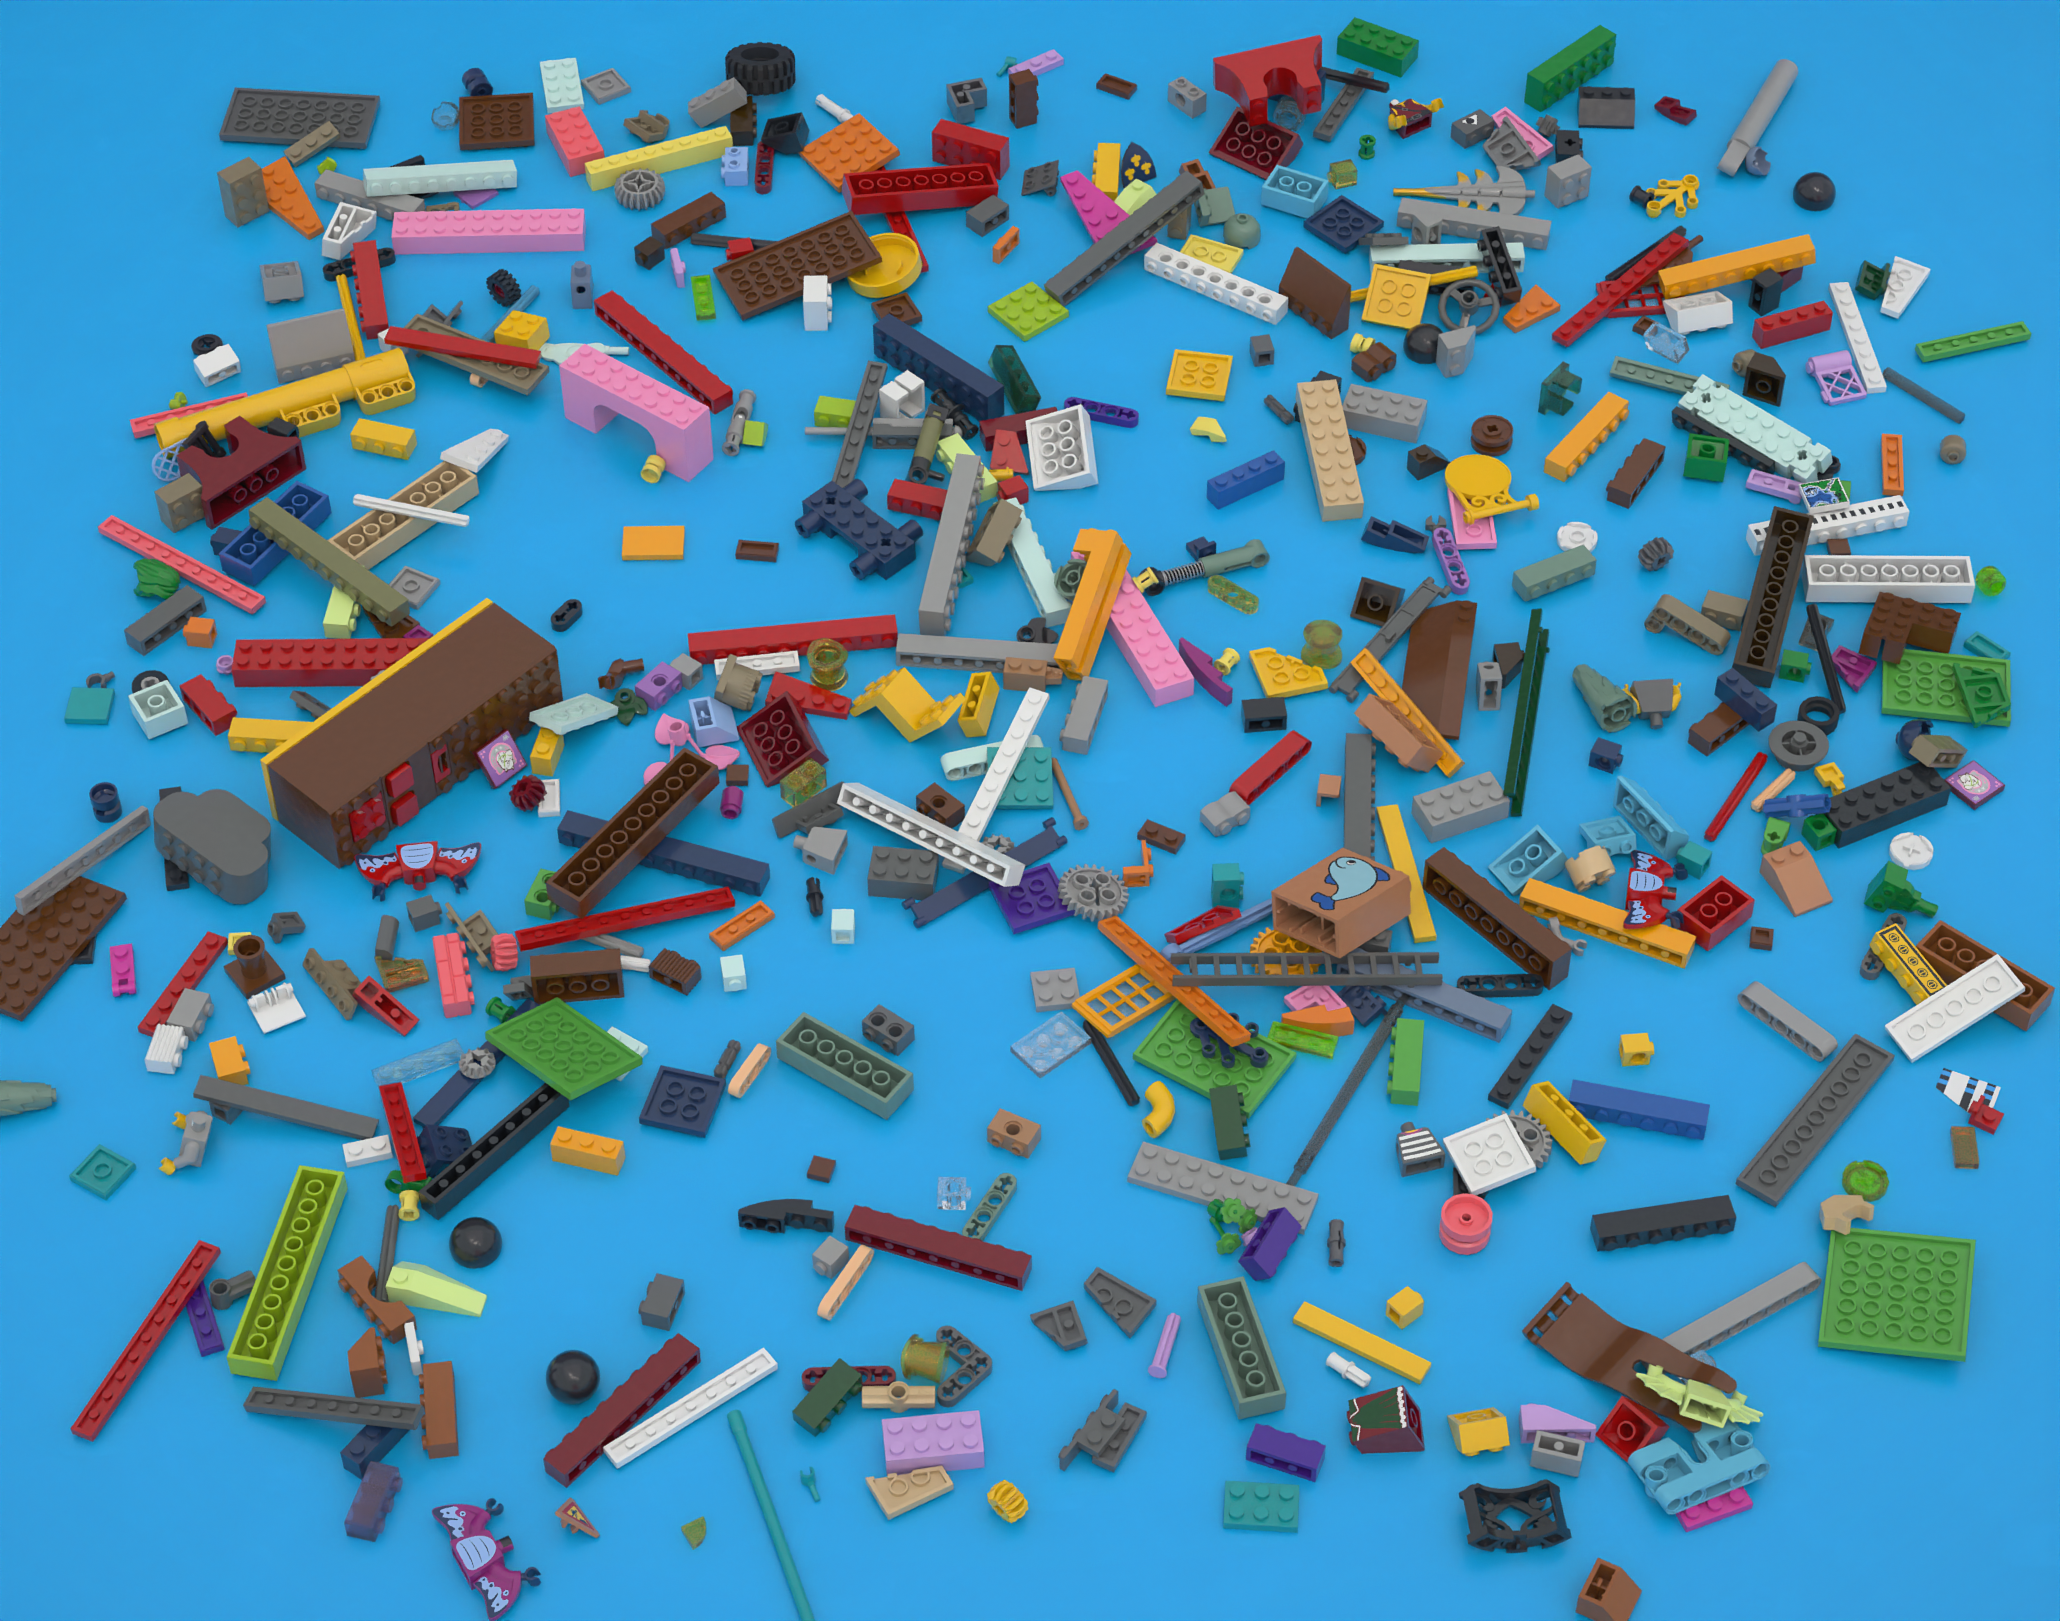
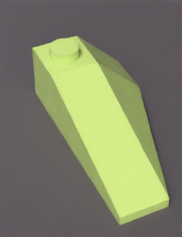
M1135 179L1124 188L1114 202L1127 214L1131 215L1157 194L1150 185Z
M402 1261L393 1266L386 1284L389 1302L402 1301L408 1306L481 1317L487 1300V1295L426 1265Z

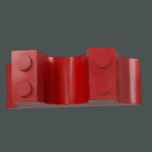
M1320 35L1213 58L1214 88L1229 95L1240 105L1250 127L1268 123L1267 99L1277 94L1292 97L1303 115L1321 111L1322 84L1317 71L1322 67V38Z

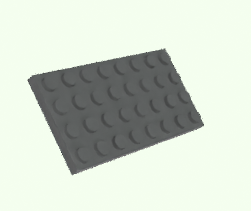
M235 87L219 137L222 141L293 145L330 121L341 137L327 147L366 149L379 108L380 96Z

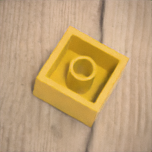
M513 310L494 331L495 342L497 344L539 350L550 337L547 318Z

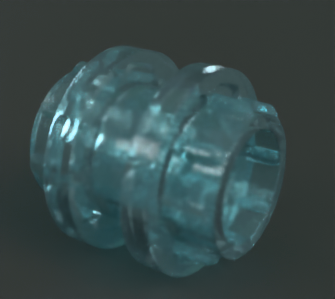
M1288 95L1279 99L1273 113L1275 124L1293 132L1299 130L1304 125L1307 114L1303 115L1297 108L1296 101Z

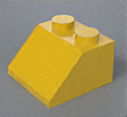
M1494 1407L1447 1415L1456 1448L1466 1456L1478 1455L1479 1451L1487 1449L1490 1452L1503 1450V1446L1510 1445L1506 1416Z

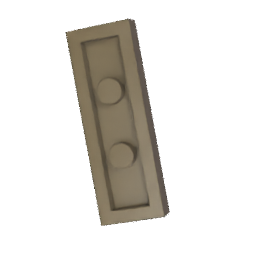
M328 121L283 152L293 166L297 167L341 136L332 123Z

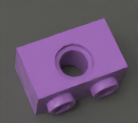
M662 661L635 685V694L637 697L645 700L647 707L656 711L665 705L668 699L681 690L683 687L682 674Z

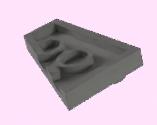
M1099 1267L1093 1271L1084 1283V1289L1129 1338L1134 1335L1156 1306V1299Z

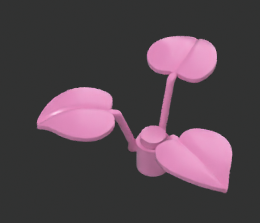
M664 713L655 729L656 741L663 745L670 744V761L674 758V745L683 746L687 740L701 757L717 765L718 770L727 768V765H731L740 755L738 750L724 745L710 746L706 749V754H704L691 738L689 725L680 719L672 718ZM656 762L648 766L643 775L644 785L663 769L667 763Z

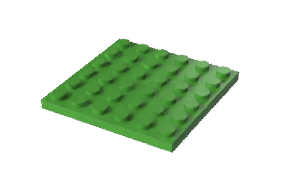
M1850 1228V1233L1844 1235L1838 1231L1831 1230L1818 1347L1965 1362L1976 1240Z

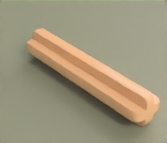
M1787 768L1751 802V809L1760 812L1766 799L1775 798L1795 779V771Z

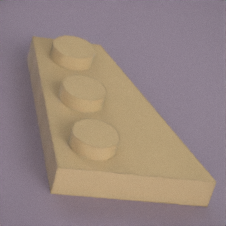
M943 1466L917 1469L902 1475L891 1473L883 1478L875 1479L874 1476L865 1478L868 1488L888 1520L954 1489V1484Z

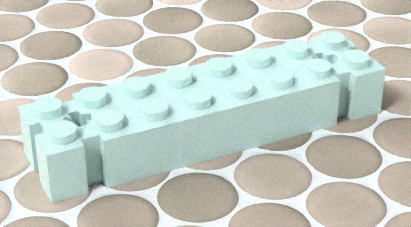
M1703 374L1694 383V392H1687L1678 402L1679 408L1774 460L1775 472L1787 479L1793 476L1795 481L1801 483L1817 481V473L1821 472L1823 474L1833 462L1830 449L1820 443H1817L1815 446L1812 445L1810 437L1721 385L1720 388H1716L1715 381Z

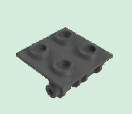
M1059 160L1025 170L1021 195L1024 196L1043 189L1048 196L1055 195L1058 184Z

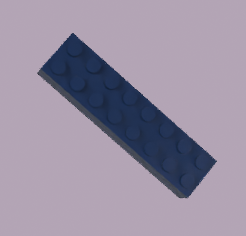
M890 313L873 325L874 354L878 358L883 359L903 373L907 370L922 379L924 386L933 392L939 388H944L947 392L946 394L950 399H953L956 405L963 404L965 406L964 412L970 414L978 421L999 418L1004 415L1003 384Z

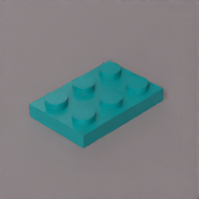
M1225 1481L1223 1528L1298 1533L1299 1485Z

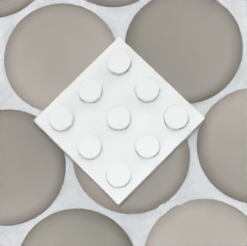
M1507 1113L1443 1138V1144L1470 1194H1481L1536 1171V1166Z

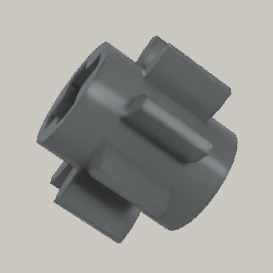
M1547 114L1545 118L1539 117L1536 123L1539 126L1538 132L1547 137H1550L1551 134L1556 135V130L1560 129L1557 126L1558 120Z

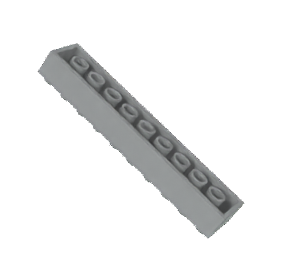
M956 454L919 606L920 635L945 636L946 631L951 629V619L949 618L955 612V603L953 602L954 599H958L959 587L957 585L962 582L963 571H961V568H965V552H969L970 540L968 538L973 536L974 524L972 522L977 519L976 505H980L981 493L979 492L984 489L985 478H982L984 465L981 464V456Z

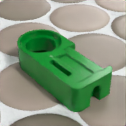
M393 1170L385 1180V1187L397 1194L405 1190H414L419 1193L432 1178L428 1177V1179L403 1183L401 1172ZM391 1179L399 1181L401 1185L394 1183Z

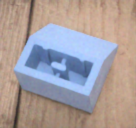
M710 696L688 700L690 719L698 747L739 740L735 719L730 706Z

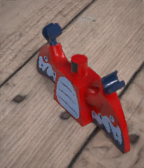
M438 841L396 845L397 855L395 852L381 856L357 854L354 858L356 866L363 877L375 885L372 887V899L374 900L376 896H380V901L382 902L385 900V889L392 881L403 878L405 884H413L415 890L421 891L426 888V883L436 881L437 875H445L453 881L456 893L460 894L459 888L465 887L468 890L467 881L464 876L470 872L478 861L482 847L479 842L459 848H440L439 850Z
M1633 850L1631 852V859L1634 868L1629 870L1625 910H1629V913L1624 920L1623 927L1625 929L1646 928L1661 924L1670 919L1671 927L1680 928V923H1684L1683 914L1680 911L1670 913V910L1661 906L1662 899L1676 900L1677 888L1664 886V879L1675 875L1678 880H1684L1688 877L1687 869H1685L1682 863H1677L1672 868L1667 862L1656 856Z

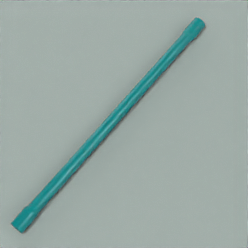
M733 1410L727 1414V1418L738 1442L802 1621H815L748 1437L741 1411Z

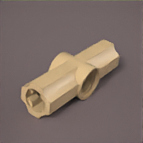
M901 1381L893 1382L889 1386H863L862 1408H890L896 1413H902L908 1408H935V1386H908Z

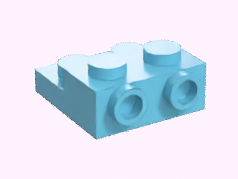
M1621 816L1579 824V832L1587 840L1588 849L1599 845L1601 848L1605 846L1610 857L1614 854H1629L1636 850V834Z

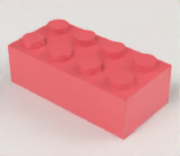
M580 106L545 115L547 134L570 177L586 173V162L605 158L604 150Z

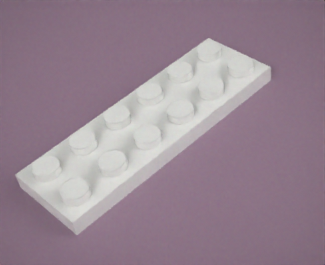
M1997 954L1886 1024L1885 1030L1911 1063L2023 993L2025 987Z

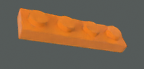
M1881 435L1882 495L1903 496L1902 435Z

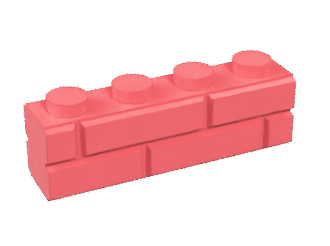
M458 933L434 936L432 940L444 1015L446 1018L470 1015L472 1013L471 1005H475L473 991L468 992V988H472L470 974H465V971H469L468 959L462 956V954H467L465 941H460Z

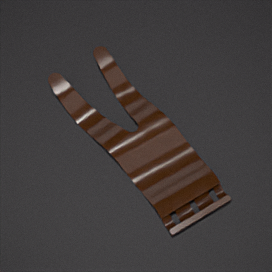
M1568 1282L1557 1291L1522 1330L1524 1336L1539 1349H1545L1577 1375L1618 1391L1652 1412L1677 1422L1692 1433L1701 1430L1702 1422L1680 1415L1679 1405L1676 1402L1661 1397L1655 1390L1646 1387L1643 1380L1636 1377L1637 1372L1633 1370L1636 1363L1644 1362L1653 1366H1662L1663 1371L1686 1380L1691 1379L1711 1385L1728 1394L1735 1392L1737 1389L1736 1381L1724 1371L1690 1357L1654 1335L1622 1324L1607 1314L1583 1293L1578 1294ZM1564 1296L1572 1302L1570 1306L1562 1300ZM1551 1312L1558 1319L1553 1321L1547 1314ZM1535 1328L1543 1334L1541 1338L1533 1332Z

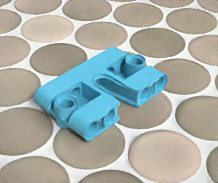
M1728 1418L1724 1428L1703 1423L1701 1430L1693 1433L1694 1440L1691 1441V1444L1701 1463L1693 1461L1688 1453L1669 1437L1633 1452L1628 1458V1464L1644 1483L1646 1494L1649 1497L1655 1498L1669 1515L1679 1513L1765 1477L1771 1469L1770 1463L1753 1446L1752 1435L1742 1430L1736 1422L1732 1423Z

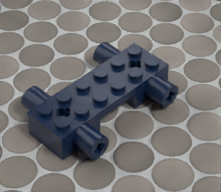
M855 479L843 488L831 481L802 501L803 516L795 521V527L799 534L805 539L819 531L829 538L839 534L857 547L858 557L849 566L853 575L859 580L875 572L887 580L916 559L915 542L923 536L921 526L915 520H910L897 529L860 502L868 495V490L861 480Z

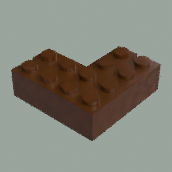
M1879 592L1863 632L1858 654L1877 658L1882 639L1886 641L1881 660L1900 664L1907 644L1949 654L1961 613L1953 609L1940 608L1931 603H1921L1911 598L1898 597L1892 593Z

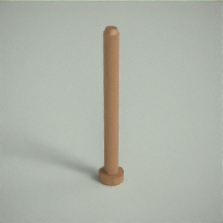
M1053 757L1052 770L1074 817L1073 825L1076 830H1083L1089 825V821L1086 816L1081 814L1059 762Z

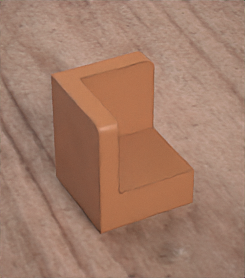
M1320 774L1316 806L1321 807L1322 796L1340 797L1342 776Z

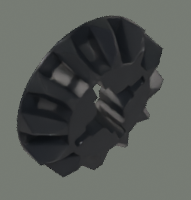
M205 334L197 337L192 342L191 347L193 353L200 356L215 350L219 346H223V342L216 335Z

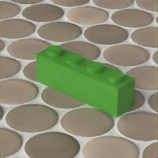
M1397 1018L1396 1027H1392L1391 1040H1395V1045H1390L1389 1058H1394V1062H1389L1388 1076H1392V1080H1388L1387 1094H1391L1390 1103L1418 1106L1424 1020Z

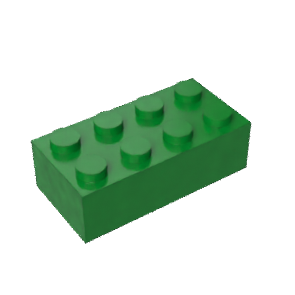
M1354 17L1337 38L1336 54L1402 77L1418 58L1419 40Z

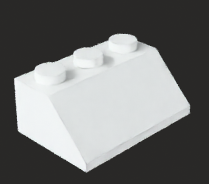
M1718 291L1663 301L1670 326L1680 335H1686L1690 331L1695 330L1706 331L1711 327L1723 328L1727 324L1733 323L1732 301Z

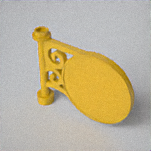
M1478 454L1465 455L1454 459L1446 467L1445 483L1466 510L1463 512V520L1466 524L1472 525L1476 519L1527 508L1529 511L1539 509V500L1536 494L1526 495L1525 500L1515 501L1510 496L1508 489L1511 484V472L1503 462L1496 458Z

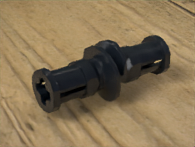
M944 388L934 391L930 398L931 401L940 407L949 409L946 419H953V426L956 425L962 429L964 439H972L978 433L979 428L977 425L972 424L968 416L964 414L965 406L963 404L956 405L953 399H950L946 394L947 392Z

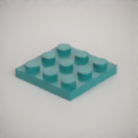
M987 747V772L1000 747ZM1025 747L995 809H1053L1051 747Z

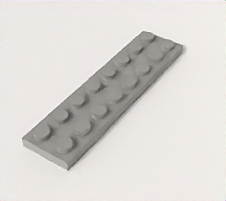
M1142 1142L1127 1176V1182L1206 1206L1214 1199H1220L1224 1202L1227 1198H1232L1233 1200L1238 1198L1241 1200V1205L1245 1207V1210L1252 1208L1256 1210L1255 1214L1259 1222L1264 1220L1269 1210L1285 1207L1302 1226L1298 1233L1303 1235L1319 1198V1194L1147 1142Z

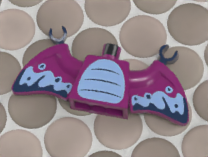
M490 1498L486 1502V1510L467 1504H451L436 1507L432 1510V1515L449 1533L452 1555L471 1590L476 1588L483 1596L490 1621L497 1620L510 1609L519 1596L522 1581L527 1580L533 1587L541 1584L540 1579L534 1577L541 1575L535 1567H529L525 1573L507 1569L503 1554L514 1549L510 1537L506 1536L495 1541L491 1532L485 1530L486 1524L491 1519V1514L498 1516L503 1512L504 1507L501 1503L492 1509L497 1501L494 1498Z

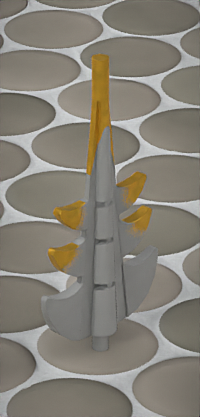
M1497 166L1496 171L1499 175L1497 183H1493L1492 178L1486 172L1475 169L1474 173L1477 177V182L1471 184L1468 176L1458 171L1456 174L1458 185L1393 188V196H1420L1457 200L1459 207L1469 208L1471 202H1475L1478 210L1490 211L1493 204H1497L1499 213L1518 216L1524 209L1525 198H1535V190H1526L1524 179L1517 171L1508 167Z

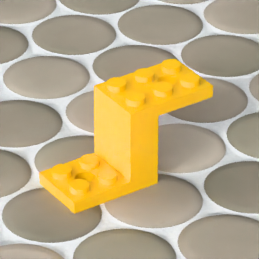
M903 667L898 671L892 670L886 677L884 675L881 676L876 682H870L864 688L866 692L854 699L852 702L854 706L849 712L856 717L877 706L910 743L943 726L966 698L960 692L955 696H947L942 702L940 700L936 702L908 670Z

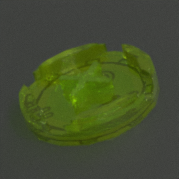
M1870 1160L1851 1162L1846 1166L1842 1174V1186L1848 1195H1862L1863 1200L1866 1202L1882 1198L1889 1186L1886 1170L1878 1163Z

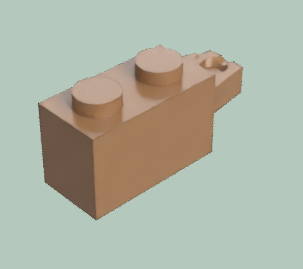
M1006 657L1003 671V689L1028 691L1030 687L1045 692L1046 685L1062 683L1063 669L1048 667V661L1013 657Z

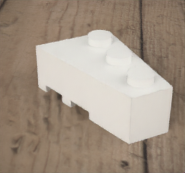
M340 202L322 239V256L341 260L353 249V243L361 242L376 229L377 212Z

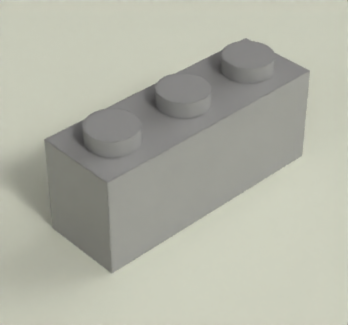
M733 77L689 101L688 114L703 128L747 104V92Z

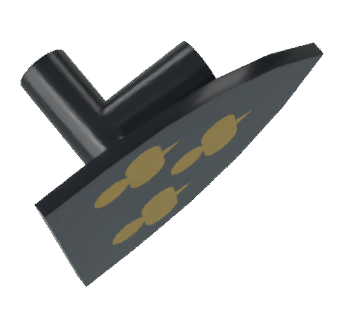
M1133 142L1128 146L1122 160L1121 178L1123 188H1126L1135 179L1144 182L1157 177L1153 160L1148 152Z

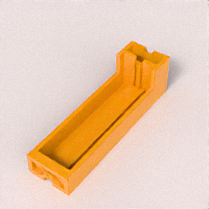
M1094 528L1080 529L1073 548L1074 552L1084 554L1083 559L1087 564L1053 657L1059 667L1063 669V673L1068 680L1082 681L1084 676L1089 677L1132 554L1126 544L1123 543L1118 532L1111 529L1107 531Z

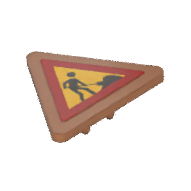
M569 1498L555 1512L556 1516L561 1518L562 1528H565L568 1523L572 1524L570 1526L572 1534L581 1529L595 1538L600 1536L572 1498Z

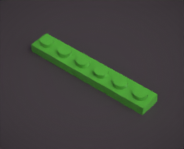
M2021 321L1916 344L1915 351L1922 362L2029 340L2031 332L2025 323Z

